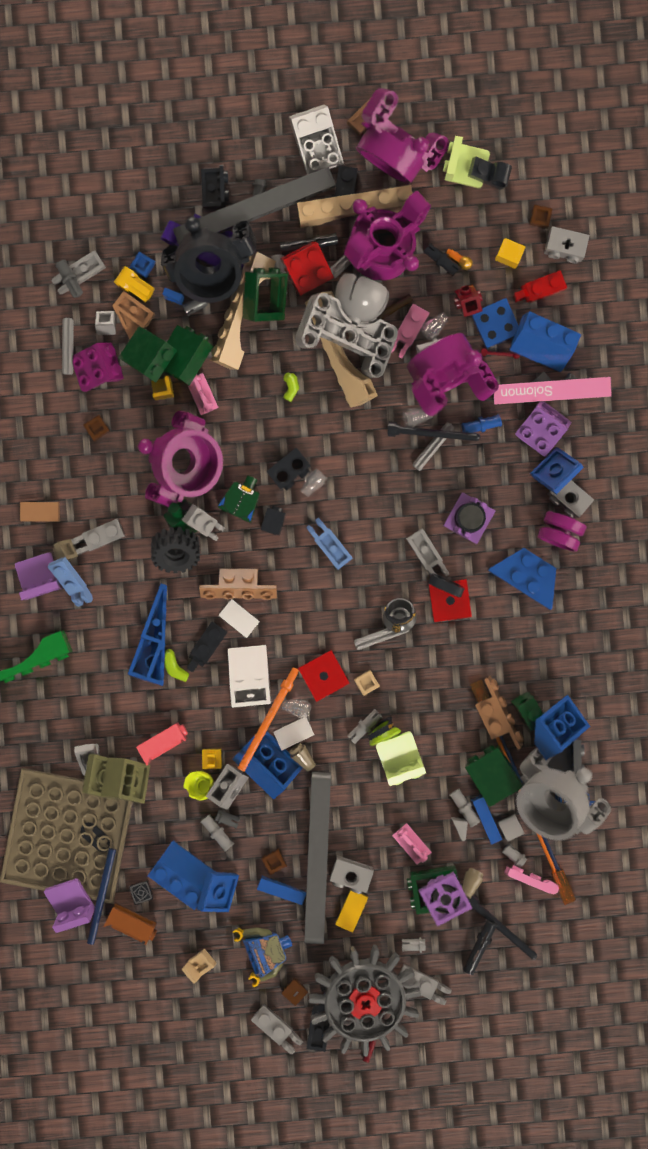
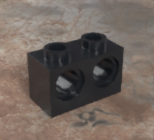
M295 448L266 472L281 491L284 488L287 491L295 485L294 480L298 477L302 479L310 473L311 465L300 451ZM295 460H300L303 463V467L295 470L292 467V463ZM280 472H285L288 474V479L280 482L277 479V475Z

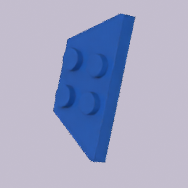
M522 548L489 568V572L549 610L553 608L556 568L532 552Z

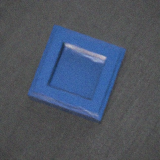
M139 251L129 268L142 277L147 278L156 262Z
M164 288L162 293L166 300L182 305L184 302L183 294Z

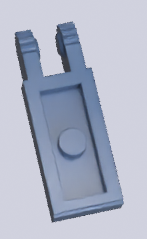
M318 517L315 521L324 533L318 536L312 526L308 525L306 528L314 537L317 545L337 570H339L353 558L333 532Z
M66 557L49 563L47 567L69 596L71 595V600L76 606H82L83 601L85 603L93 601L92 594L86 587L87 585Z

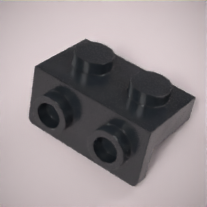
M219 165V168L201 169L203 209L225 208L226 202H229V190H225V183L229 182L228 171L224 170L223 165Z

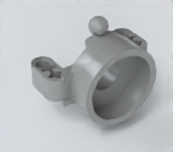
M536 747L520 765V770L523 773L520 778L525 784L518 792L516 803L521 818L534 832L552 840H565L580 832L584 834L591 833L603 824L611 812L610 804L602 798L589 806L586 795L588 787L585 783L591 780V771L588 768L582 767L575 774L572 771L563 773L550 769L547 764L552 757L546 760ZM550 790L562 797L567 804L557 801L551 795Z

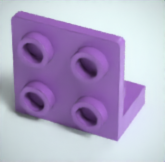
M539 401L515 435L546 457L568 430L572 422L545 401Z
M51 552L15 563L23 592L19 593L21 600H28L63 588L47 567L49 563L54 561Z
M78 878L45 888L44 894L57 913L53 925L56 933L91 921L95 906Z

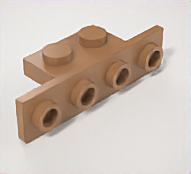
M220 569L219 585H199L200 597L206 599L224 598L230 600L233 598H243L250 600L261 598L270 600L277 598V585H258V569Z
M489 675L484 681L492 697L476 703L475 706L491 739L510 733L517 750L521 749L524 738L521 732L517 731L514 726L516 724L515 719L506 709L507 702L498 692L499 686L497 681Z

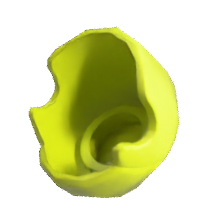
M204 771L191 772L185 777L183 786L188 791L189 797L201 801L208 799L205 796L213 786L214 780L210 774Z

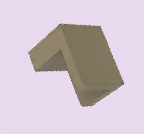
M71 539L54 544L53 552L57 560L66 557L68 561H71L78 557Z

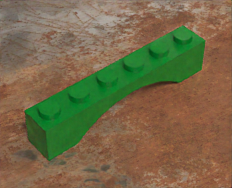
M59 631L42 638L39 646L26 660L12 668L0 670V681L4 680V683L16 679L15 675L22 673V676L32 673V668L39 666L41 669L51 665V660L57 658L58 661L68 658V653L73 651L65 631Z

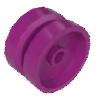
M546 512L543 521L549 527L540 528L537 537L559 548L577 552L580 541L573 536H584L587 526L571 517L554 512Z

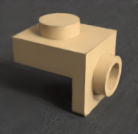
M203 949L189 959L182 968V971L192 983H196L202 975L214 968L217 963Z

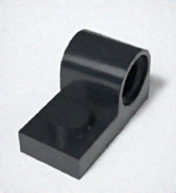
M479 157L472 158L468 177L501 190L508 185L512 166L504 162L491 163Z

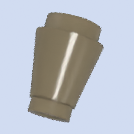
M301 742L289 750L290 758L307 772L315 767L316 764L308 749Z
M469 868L465 872L462 889L468 899H471L483 881V874L473 868Z

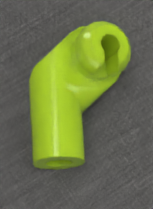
M288 372L283 377L288 386V390L283 398L291 402L299 390L297 376L294 373Z

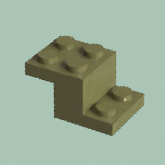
M89 754L82 793L105 799L127 800L144 804L150 765L147 766L144 763L125 758H107L96 754Z

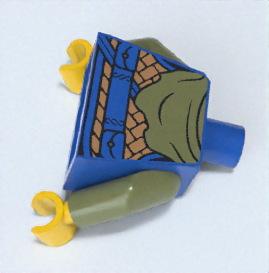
M256 927L244 929L243 931L241 928H236L232 933L238 932L240 937L233 940L238 942L243 937L245 938L243 943L254 970L248 980L255 978L257 981H254L252 986L257 987L260 981H266L278 974L283 966V962L286 961L284 950L291 947L292 942L288 935L279 939V936L269 929Z

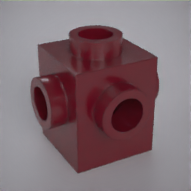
M473 284L465 285L455 290L456 298L453 299L457 310L460 309L464 317L482 312V295L480 290L476 291Z

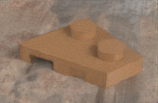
M125 291L122 292L113 305L129 339H131L139 326L145 329L155 316L154 312Z

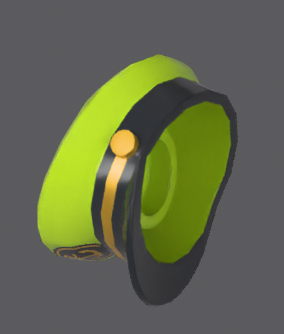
M391 716L387 717L367 735L369 745L374 746L393 736L399 735L401 730L394 726Z

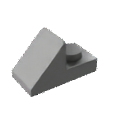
M98 744L75 746L74 753L83 776L86 773L88 755L96 754L100 756Z

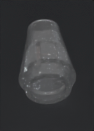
M440 313L424 323L421 328L423 336L428 340L435 339L449 321L448 317L444 313Z
M422 408L407 409V411L403 412V420L406 427L417 426L433 417L425 414Z
M317 468L314 471L311 470L300 491L309 497L326 483L327 477Z
M284 699L282 710L301 719L303 717L308 718L311 703H308L307 700Z

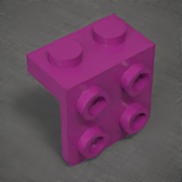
M96 343L72 356L73 367L83 392H87L105 382H116L124 379L112 343Z

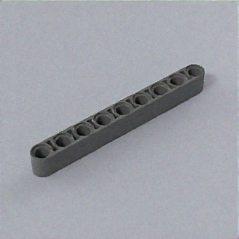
M326 167L198 218L201 224L200 228L207 227L210 232L221 234L233 229V226L240 221H254L336 187V183L329 167ZM185 224L173 229L177 242L180 245L184 236L189 231L186 229Z
M312 772L304 940V943L324 944L331 772Z

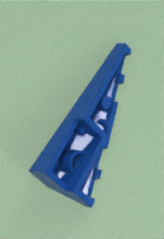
M162 583L158 589L128 672L129 676L160 686L164 684L167 585Z

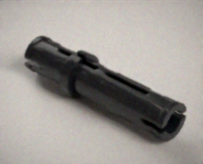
M336 232L323 236L318 234L313 238L281 243L282 255H288L313 241L318 242L321 250L323 247L338 245Z
M487 918L482 931L477 935V941L463 967L464 972L469 975H474L487 946L492 942V935L498 926V923L493 919ZM486 932H488V934H487V936H486V938H485V940H484V942H483V944H482V941H483V939H484V936H485ZM479 950L478 955H477L475 961H473V959H474V957H475L477 951Z

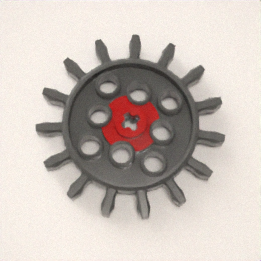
M373 945L370 959L358 960V953L355 947L351 946L350 956L352 962L341 966L338 960L331 956L329 958L331 966L336 970L332 977L327 978L319 973L314 975L315 981L326 986L324 994H308L309 1003L324 1004L325 1010L310 1017L313 1025L325 1020L329 1021L331 1026L322 1034V1039L325 1043L338 1033L344 1037L340 1045L341 1053H346L351 1041L361 1042V1049L364 1057H366L369 1053V1041L380 1039L384 1049L389 1051L390 1044L386 1037L387 1034L396 1030L405 1038L408 1036L407 1029L399 1022L403 1015L413 1018L419 1017L417 1009L406 1006V999L420 997L421 991L419 987L403 988L402 983L412 978L415 974L411 967L398 975L393 968L400 960L396 952L384 964L377 961L379 957L377 945ZM381 977L387 978L384 983H378L377 981ZM362 980L368 981L365 986H359L358 984ZM343 983L348 984L346 989H340L339 986ZM382 996H389L386 1001H380ZM344 1002L351 1003L348 1007L341 1006ZM385 1014L391 1015L388 1019H382V1016ZM366 1017L372 1018L369 1022H363V1019ZM347 1020L353 1021L350 1025H344L343 1023Z

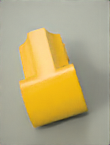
M124 266L114 281L121 289L131 292L145 303L151 298L155 290L126 266Z

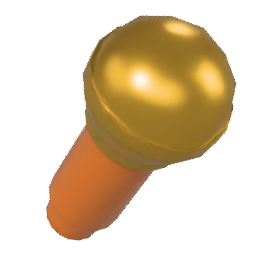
M451 249L446 251L448 256L458 262L462 269L468 270L472 267L473 262L470 257L462 256Z

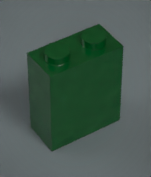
M177 325L167 341L177 352L164 372L190 386L214 346L208 342L209 338L202 333L197 335L190 327L185 326L183 328Z
M139 326L118 358L156 383L177 350L166 341Z
M499 745L487 747L483 750L484 753L482 755H474L467 759L468 763L465 765L467 772L489 807L523 787V783Z

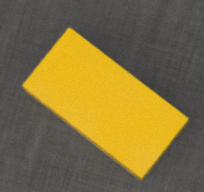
M350 889L335 925L353 933L368 900V896L363 893L352 892Z

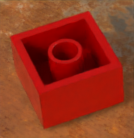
M313 241L280 258L296 293L300 296L334 278L318 242Z

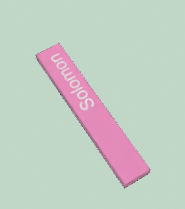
M611 377L499 385L498 390L494 393V404L610 397Z

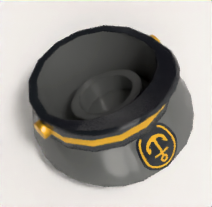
M404 598L390 601L384 609L383 622L385 626L395 633L409 631L416 623V611L413 604Z

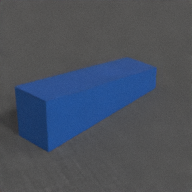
M480 795L471 799L491 845L501 841L502 837L483 796Z
M263 875L257 887L259 891L300 905L303 904L306 896L305 891Z

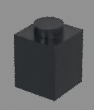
M272 506V509L267 508L261 531L280 536L286 513H283L282 508Z

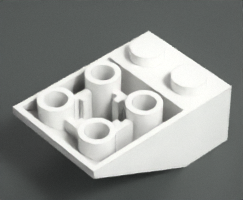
M326 105L289 116L292 131L307 175L326 167L331 169L344 164L329 109Z
M266 645L228 648L232 707L271 704Z

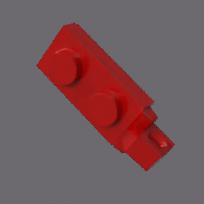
M561 270L522 285L521 291L513 295L515 303L524 299L526 303H532L566 290L567 285Z

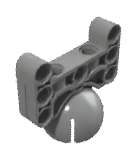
M349 273L344 274L337 283L335 297L327 293L315 294L310 297L298 328L295 342L300 348H312L317 345L320 337L364 356L361 367L363 375L369 378L381 377L386 369L398 335L397 328L394 325L377 319L387 306L389 291L380 283L363 276L359 277L356 284H354L357 276ZM319 298H321L323 302L322 307L318 305ZM312 316H314L316 319L315 325H313L311 322ZM385 329H386L387 332H388L387 337H385V335H384ZM346 332L349 334L348 341L345 339ZM306 334L309 337L308 344L304 340ZM379 347H380V349H381V354H380V356H379V354H378V348H379ZM372 365L375 367L374 373L371 372Z

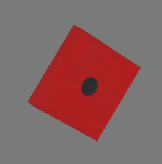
M467 579L453 581L465 587L461 597L428 584L433 622L472 617Z
M332 650L298 668L316 702L350 684Z

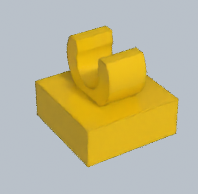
M202 749V769H222V749Z

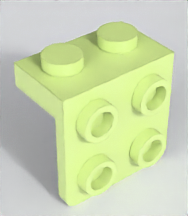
M455 136L454 142L450 141L447 153L451 154L449 161L445 160L443 172H446L445 180L481 188L483 183L468 177L472 158L479 157L488 161L490 152L462 144L463 137Z
M410 731L376 744L389 786L399 785L411 778H419L422 774L426 773Z

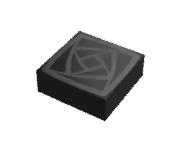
M148 880L129 886L135 905L154 898Z

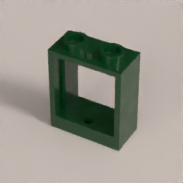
M270 267L269 271H265L264 268H253V271H245L242 318L254 322L284 320L288 273L280 272V268ZM259 278H271L270 307L267 310H257Z
M455 865L409 872L410 878H407L408 890L413 892V897L410 898L411 909H415L417 915L430 913L426 905L420 906L416 880L434 878L439 875L446 876L454 872L458 879Z

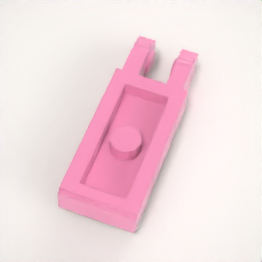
M412 304L398 329V335L392 349L393 352L399 341L405 344L399 353L400 358H403L408 348L412 346L429 315L428 311Z
M514 865L512 868L506 866L504 873L509 877L553 895L559 891L558 884L548 879L540 881L542 877L530 873V876L523 873L524 869Z

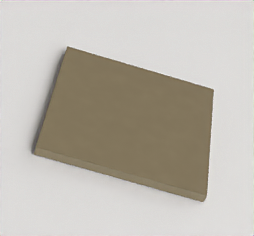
M22 768L0 882L44 891L45 888L78 878L89 898L97 901L109 848L116 849V854L104 901L105 903L113 904L133 802L105 799L82 793L84 779ZM90 822V823H93L94 825H93V826H86L85 823ZM82 825L85 827L86 832H80ZM97 826L106 834L100 838L97 837L96 840L98 849L107 852H100L92 846L94 838L97 836L93 832V827ZM82 835H89L91 837V843L85 840L82 837Z

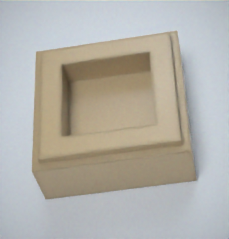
M371 670L354 679L363 696L380 687Z

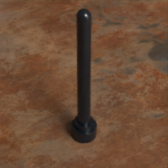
M389 421L388 437L407 434L469 441L480 440V435L477 433L405 427L393 421Z
M473 894L471 899H468L472 910H476L486 920L490 918L498 923L496 929L532 960L537 958V953L480 904L475 894Z

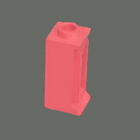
M177 722L141 743L136 748L148 766L151 759L153 760L182 743L183 740L186 741L188 739L186 736L188 732L183 724L180 725Z

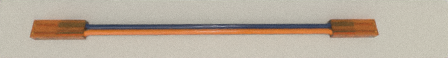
M481 679L470 684L477 703L489 698ZM503 735L497 737L498 745L520 778ZM537 834L552 869V878L559 886L558 892L564 905L576 901L563 869L559 868L547 838Z

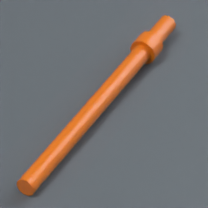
M293 667L287 679H284L280 685L281 689L238 766L239 770L244 772L286 694L293 688V682L299 673L298 669Z

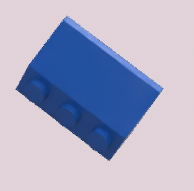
M529 311L522 316L509 351L557 372H562L575 352L581 334Z
M568 695L536 719L535 745L546 760L563 751L590 727Z
M266 731L245 772L272 799H275L287 788L303 767L290 758L291 755L286 749L281 751L277 740ZM255 735L233 757L232 760L238 766Z
M172 841L152 868L148 877L195 910L200 900L207 872L216 871L175 841Z

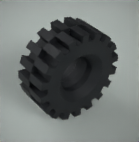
M169 527L168 531L166 529L161 530V534L157 532L151 542V560L154 562V566H158V569L161 571L165 569L167 573H170V571H173V573L181 571L183 573L186 572V569L191 570L193 566L196 567L198 561H200L198 536L195 537V533H190L189 529L183 531L182 527H178L177 530Z

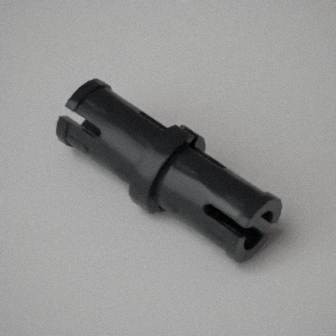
M430 243L423 253L433 259L438 267H443L454 276L461 266L451 260L446 252H441Z

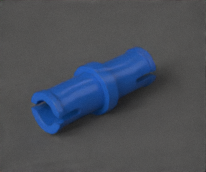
M498 414L462 423V431L467 433L480 431L482 433L486 432L487 429L501 427V417Z

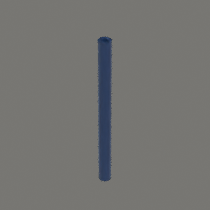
M109 848L87 939V943L94 945L116 854V849Z

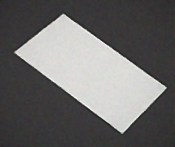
M232 599L219 614L222 619L246 638L259 623L255 617Z
M306 716L273 732L281 751L314 735Z

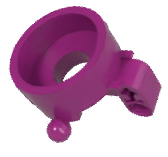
M379 88L374 92L362 112L364 122L361 125L367 130L356 146V150L367 161L387 175L406 185H411L420 169L427 172L437 167L449 147V140L447 137L434 132L429 133L425 138L415 139L406 131L391 123L388 118L398 103V96L394 91Z
M419 191L413 192L407 198L402 210L398 213L376 209L374 206L367 209L366 201L363 199L355 200L352 209L359 216L352 228L344 255L358 272L374 280H390L401 275L406 269L408 271L416 270L419 266V260L413 256L416 248L415 234L420 231L418 226L425 220L431 204ZM380 229L387 230L393 234L396 243L392 246L381 245L375 241L373 233Z
M463 333L453 334L436 341L419 352L407 365V370L414 380L412 392L424 413L429 416H434L447 404L444 392L462 383L468 382L475 396L482 401L487 400L499 388V384L486 362L482 361L480 352L472 349Z
M177 411L172 418L171 424L176 429L170 430L162 437H158L154 443L149 439H142L138 443L139 451L142 454H149V462L152 464L153 474L159 485L150 483L147 486L145 498L166 507L177 501L182 502L184 496L196 497L208 492L217 483L223 467L221 449L216 440L207 434L209 429L204 428L205 420L184 411ZM185 448L190 454V465L187 470L178 473L172 466V458L176 451Z

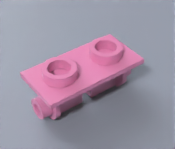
M196 374L188 387L200 414L204 415L217 409L218 405L204 374Z
M407 823L392 835L417 865L420 862H425L428 859L427 856L432 853Z

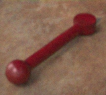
M485 348L480 351L483 357L486 355L510 356L515 359L520 357L516 353L488 351Z

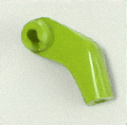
M172 649L165 650L164 665L167 673L173 678L186 682L190 673L183 670L177 664L175 653Z

